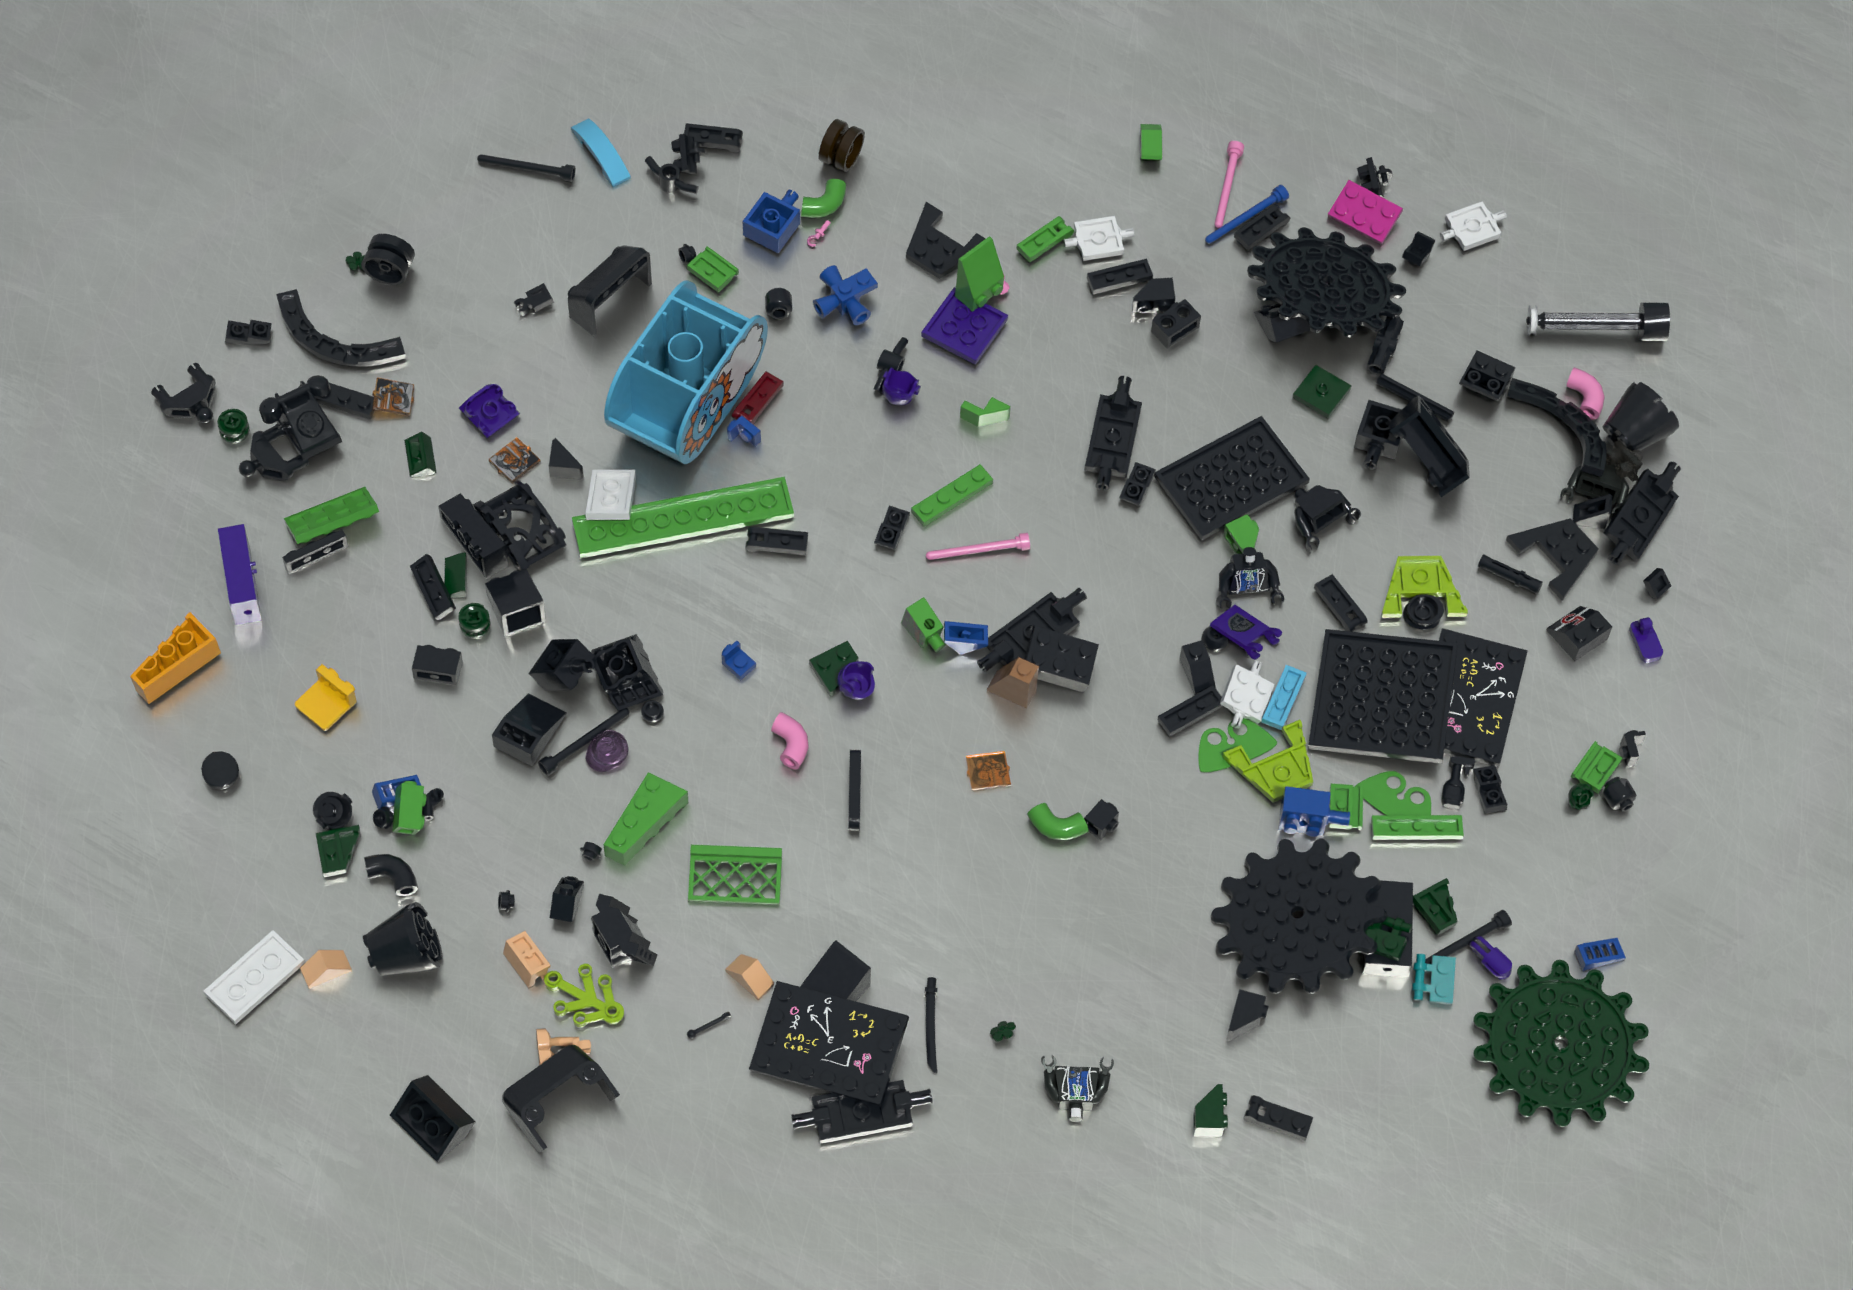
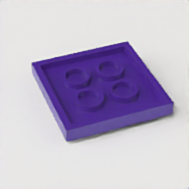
M954 287L922 330L921 337L976 365L1007 322L1008 315L988 304L978 307L972 312L955 296L956 287Z

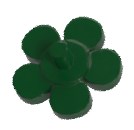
M354 252L353 256H347L346 263L349 264V269L357 270L359 267V269L363 270L361 263L365 255L362 256L361 252Z
M999 1022L998 1027L992 1028L990 1034L993 1036L994 1041L997 1042L1001 1041L1003 1037L1008 1039L1013 1036L1012 1030L1016 1028L1014 1022Z

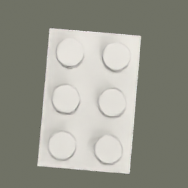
M592 470L585 513L586 520H630L636 470Z

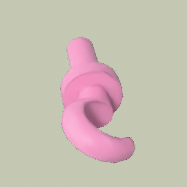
M826 220L820 229L817 228L815 230V235L808 237L807 244L810 247L816 246V244H811L810 240H818L820 237H824V231L830 225V221Z

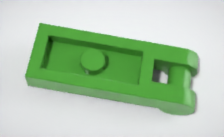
M1058 216L1018 243L1016 249L1029 262H1032L1062 240L1070 238L1074 230L1067 226L1065 221Z

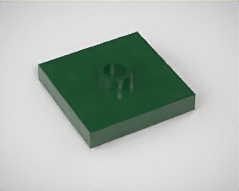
M1315 365L1293 393L1292 398L1329 419L1351 390L1352 385Z

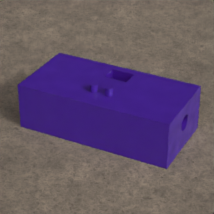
M240 524L218 528L229 603L235 626L262 621L254 576L257 573V569H253V566H256V562H252L245 526Z

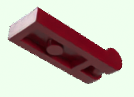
M765 371L736 407L732 417L737 420L743 416L754 425L760 414L784 386V381ZM749 409L751 411L750 414L745 413V410Z

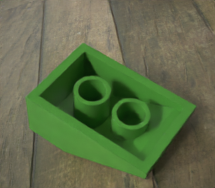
M990 236L958 260L955 296L973 312L978 307H983L991 297L999 295L1003 290L1004 274L993 239Z

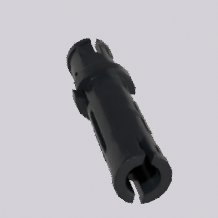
M1485 554L1482 555L1478 563V567L1515 583L1514 586H1521L1535 594H1538L1542 587L1543 581L1527 575L1523 570L1518 571Z

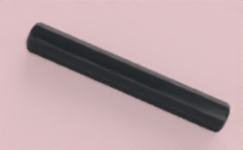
M1381 374L1377 379L1376 383L1408 401L1420 396L1435 415L1446 421L1452 419L1454 411L1384 374Z

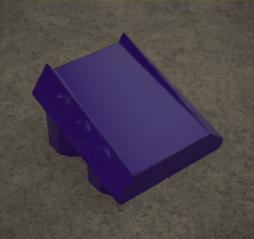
M497 384L484 386L459 407L487 438L520 414L513 402L508 401L503 396V390Z

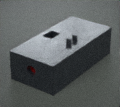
M1380 880L1381 888L1370 895L1368 899L1369 904L1385 909L1388 917L1394 919L1401 918L1406 923L1413 925V883ZM1383 925L1381 930L1391 933L1393 928ZM1413 927L1410 933L1402 931L1400 935L1407 939V944L1399 962L1374 953L1370 955L1363 953V974L1409 977L1412 968Z

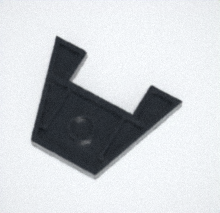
M926 202L907 249L906 259L941 279L958 269L959 258L986 238L976 233L965 246H962L933 227L943 216V212Z
M1571 518L1511 534L1506 538V541L1518 554H1522L1537 544L1560 569L1562 574L1551 580L1548 586L1561 601L1565 599L1599 550Z

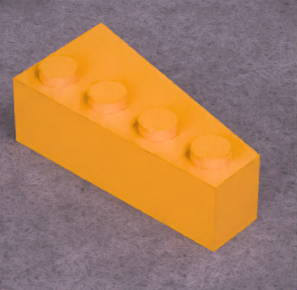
M191 612L185 616L186 620L180 626L177 625L172 630V635L165 642L162 641L157 646L158 650L152 656H148L130 676L135 690L148 704L221 654L216 638Z

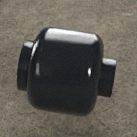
M774 288L768 291L765 296L766 313L775 319H783L790 315L793 309L791 293L784 288Z
M1615 777L1605 783L1603 796L1613 810L1621 809L1626 811L1633 807V801L1636 799L1637 794L1627 779Z

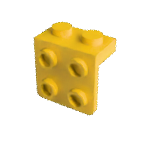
M321 664L316 669L318 681L295 702V707L319 728L326 731L352 708L357 701L354 686L348 681L344 682L341 680L334 669H328Z

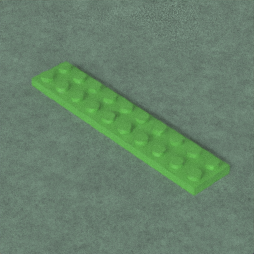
M785 477L633 505L630 520H586L585 514L572 517V523L580 558L794 518V511Z

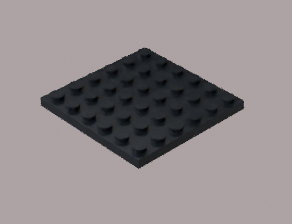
M1325 629L1308 748L1443 764L1458 643Z

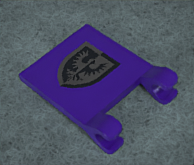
M1233 605L1210 623L1212 628L1244 648L1247 654L1254 660L1260 657V654L1257 652L1263 650L1261 644L1254 643L1257 639L1265 635L1267 640L1275 645L1280 641L1276 637L1282 635L1280 629L1267 626L1237 605Z

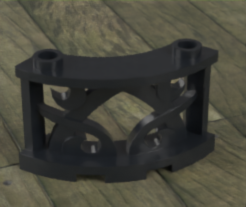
M517 480L514 482V487L485 503L480 500L473 504V506L490 528L502 537L514 567L524 570L547 555L565 547L564 539H566V536L560 527L557 528L545 507L532 492L530 486ZM511 511H523L533 515L530 533L519 527L507 529L512 519ZM504 512L507 513L506 518H499L500 516H504ZM549 534L554 543L542 549L536 542V539L546 544L547 540L543 535ZM516 535H521V539L519 541H516L514 539ZM533 547L537 553L526 559L525 557Z

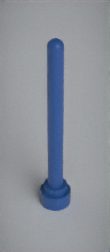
M1281 184L1273 189L1269 197L1206 236V243L1211 244L1273 203H1283L1289 199L1287 189Z

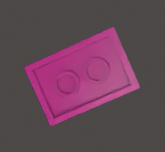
M1348 180L1328 212V217L1382 245L1403 212V208Z

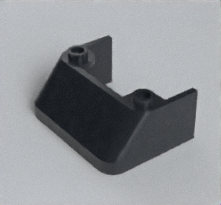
M626 245L616 247L605 261L578 285L569 289L567 294L569 317L592 336H595L597 334L595 310L634 275L646 285H652L650 253L641 247Z
M1420 396L1412 399L1390 421V432L1396 438L1399 436L1407 441L1427 467L1430 475L1427 478L1434 488L1438 486L1441 498L1470 478L1469 461L1466 455Z
M568 1045L507 1088L502 1095L504 1106L538 1153L547 1148L534 1129L544 1119V1109L538 1101L571 1077L577 1075L579 1080L586 1085L598 1083L610 1101L620 1095L599 1064L576 1045Z

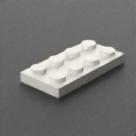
M272 930L203 992L233 1023L237 1024L304 965L305 961Z

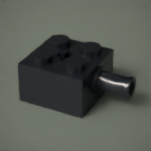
M1368 400L1354 444V448L1367 451L1365 461L1363 462L1364 467L1368 468L1370 461H1372L1370 469H1376L1380 455L1395 460L1402 439L1399 436L1396 438L1390 432L1389 427L1390 421L1402 409Z
M552 639L528 674L545 691L572 690L577 686L578 680L583 673L593 672L591 669L594 670L595 668L592 660L594 655L578 639Z

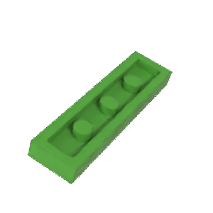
M979 464L911 507V512L925 527L993 484V478Z
M1372 815L1371 817L1373 840L1463 839L1464 836L1462 815Z

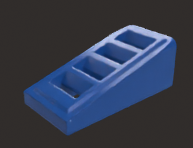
M413 775L375 783L372 794L377 808L394 806L395 795L392 796L391 790L393 789L395 793L396 788L404 781H413L421 786L418 776Z
M1618 938L1577 945L1574 951L1582 971L1626 959ZM1614 945L1617 955H1613L1610 946ZM1602 948H1606L1609 956H1605ZM1595 950H1598L1600 958H1597ZM1587 952H1590L1592 959H1589Z

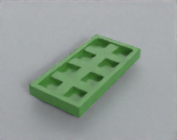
M362 487L284 518V521L296 543L299 544L309 542L312 538L319 535L329 534L342 526H349L362 518H370L373 514L378 513L379 509L366 487Z

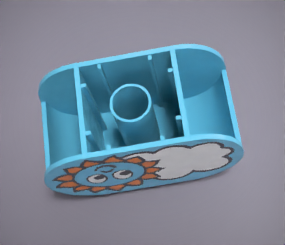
M688 280L681 282L668 296L619 366L605 403L604 419L606 425L683 464L692 462L706 447L749 384L765 347L768 333L767 320L760 315L749 319L698 294L697 287L693 282Z

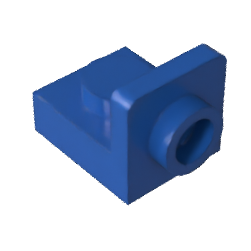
M743 416L733 420L728 425L727 437L729 441L732 442L740 434V437L745 442H750L755 447L761 442V430Z
M735 641L732 645H727L723 649L722 665L740 681L756 668V662L741 650V643Z

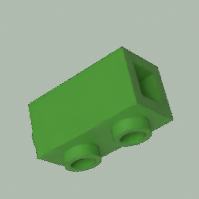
M404 781L396 788L392 832L415 835L423 828L425 818L422 815V807L426 803V794L423 793L424 786H419L413 781Z

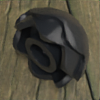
M1209 626L1203 631L1201 640H1203L1206 648L1219 651L1227 646L1229 638Z

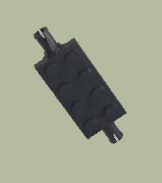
M1119 376L1117 389L1112 395L1100 394L1084 469L1085 471L1099 473L1095 485L1099 490H1101L1102 483H1104L1103 490H1109L1111 475L1127 478L1142 402L1134 401L1129 395L1132 379L1128 376L1125 383L1124 376Z
M1669 462L1664 472L1660 475L1654 474L1649 469L1644 470L1603 532L1616 544L1612 553L1608 556L1610 561L1614 557L1613 564L1620 565L1626 554L1634 561L1638 560L1679 497L1673 491V480L1681 470L1680 466L1674 469L1677 463Z
M1077 588L1065 598H1057L1050 592L988 637L987 648L990 653L977 661L979 668L986 673L999 662L1006 666L1018 657L1024 659L1029 637L1035 626L1068 635L1080 625V621L1074 616L1072 611L1074 607L1087 599L1085 592H1081L1082 589Z
M903 1080L889 1082L882 1106L834 1093L811 1097L813 1106L811 1112L791 1114L793 1128L795 1130L814 1125L817 1127L820 1144L912 1127L913 1121L910 1110L914 1106L933 1104L932 1095H930L931 1090L927 1089L909 1093L905 1089Z

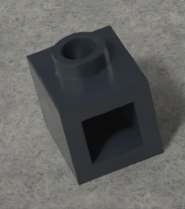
M1101 799L1084 817L1088 831L1099 840H1102L1108 832L1112 833L1117 828L1119 812L1112 803H1106Z

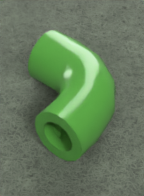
M829 179L826 182L825 193L821 197L803 196L801 217L823 218L833 214L842 205L846 194V183L840 179Z
M1041 803L1027 813L1037 830L1053 840L1067 841L1089 832L1086 821L1079 812L1067 818H1058L1051 812L1046 803Z

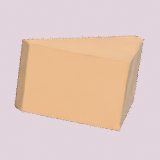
M318 950L300 967L309 989L352 972L343 950Z
M741 954L725 969L732 978L757 1000L774 986L773 980L758 959Z

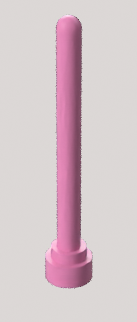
M1230 141L1228 143L1227 153L1229 162L1215 219L1216 228L1223 226L1237 159L1243 155L1244 144L1239 141Z
M1028 532L1020 533L1019 536H1015V539L929 551L926 553V558L934 560L1015 547L1016 549H1021V551L1030 550V540Z

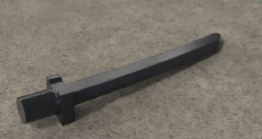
M928 977L927 987H925L924 996H926L927 1064L932 1072L937 1074L935 996L937 997L938 988H936L937 979Z

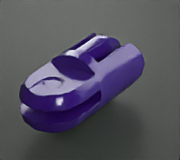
M1481 936L1475 938L1477 943L1471 941L1470 948L1482 960L1481 964L1495 977L1503 980L1510 976L1512 962L1497 947L1493 948Z

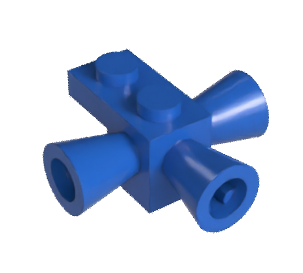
M837 266L827 267L820 274V280L831 288V295L813 300V306L819 317L823 319L837 308L841 315L849 313L854 325H860L867 321L871 312L860 303V297L878 288L877 281L867 268L843 280Z

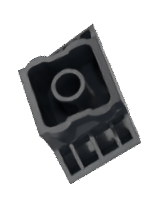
M637 634L592 649L591 653L594 655L592 660L595 664V670L604 691L609 694L612 703L618 711L663 695V689L658 683V677L651 667L648 655L643 649V643Z
M599 894L596 907L600 913L591 918L592 930L612 968L632 960L654 966L658 954L649 950L651 942L646 940L637 925L638 920L628 914L630 907L612 896Z

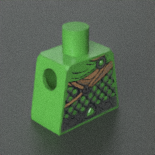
M923 597L906 608L901 624L920 647L924 648L930 644L935 652L944 648L946 644L940 637L944 627L926 599Z

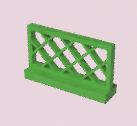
M691 844L688 901L780 905L782 848ZM695 862H705L710 869L700 876L695 871ZM721 863H728L733 869L723 877L716 868ZM744 864H751L756 870L746 878L738 869ZM766 865H777V872L770 879L761 871ZM714 871L721 880L711 888L704 878ZM736 872L744 881L734 889L727 879ZM757 873L766 880L758 889L749 881ZM694 874H695V876L698 878L695 882H694ZM700 882L709 889L703 896L693 895L694 887ZM723 882L731 889V892L726 897L719 896L714 891ZM747 883L754 893L749 897H742L737 891ZM770 884L776 891L775 899L765 898L760 892Z

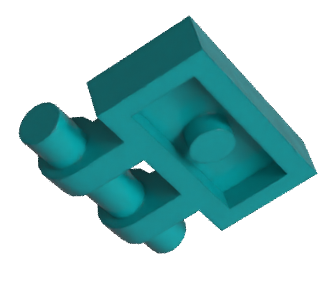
M1417 954L1416 962L1413 966L1415 971V983H1412V991H1414L1413 1000L1422 1001L1424 992L1429 993V1002L1452 1004L1456 957L1433 955L1431 964L1425 963L1426 955ZM1425 972L1431 973L1430 985L1424 984Z

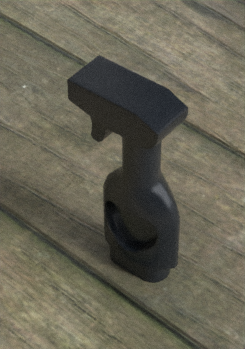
M1460 756L1450 757L1449 766L1452 768L1451 778L1443 785L1441 800L1444 801V807L1460 809V804H1463L1465 794L1464 784L1460 780L1461 770H1464L1465 776L1468 777L1469 771L1474 768L1475 759Z

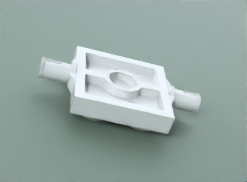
M1483 201L1451 212L1445 216V221L1450 230L1441 232L1440 238L1442 241L1454 237L1459 242L1463 251L1501 238L1502 234L1496 221L1506 219V212L1502 210L1493 214L1486 208Z
M1115 216L1074 222L1076 237L1064 239L1063 242L1065 248L1077 246L1083 261L1124 255L1122 238L1134 237L1135 234L1133 228L1121 230L1117 225Z
M1256 660L1253 661L1251 670H1247L1237 664L1232 668L1220 701V705L1230 709L1235 714L1231 726L1236 729L1240 728L1243 718L1257 724L1262 721L1274 687L1273 683L1259 675L1262 663H1258L1259 661Z

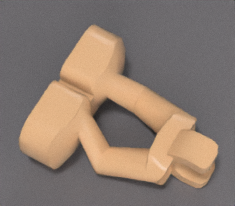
M546 1028L536 1029L539 1065L555 1055L550 1050L552 1046L566 1047L568 1045H576L587 1055L591 1053L590 1040L580 1041L579 1037L551 1038Z

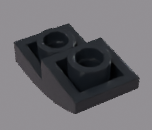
M228 320L225 343L243 345L267 344L270 339L272 323L250 320V324Z
M1135 462L1119 499L1140 506L1156 469Z
M889 505L874 544L895 550L906 527L910 512Z
M1496 766L1474 768L1475 783L1485 814L1507 810L1508 804L1501 789L1502 781Z

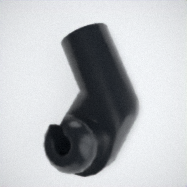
M435 788L426 794V803L422 807V815H424L427 821L434 818L433 808L444 797V793L440 788Z

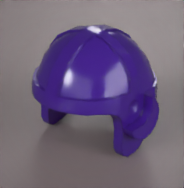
M891 367L883 375V394L891 404L906 405L911 402L914 395H918L921 386L918 385L919 380L911 373L894 370Z
M856 661L845 665L837 677L840 691L846 697L856 700H862L870 696L875 688L872 674L874 667L869 662Z

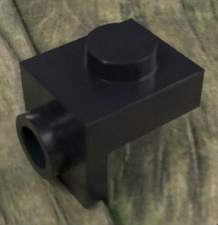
M1418 231L1412 243L1404 250L1402 258L1408 260L1413 265L1421 266L1430 256L1435 239Z
M1632 730L1623 735L1619 752L1623 758L1622 760H1625L1626 767L1636 765L1639 758L1636 745L1643 744L1646 737L1645 731L1638 732L1637 730Z

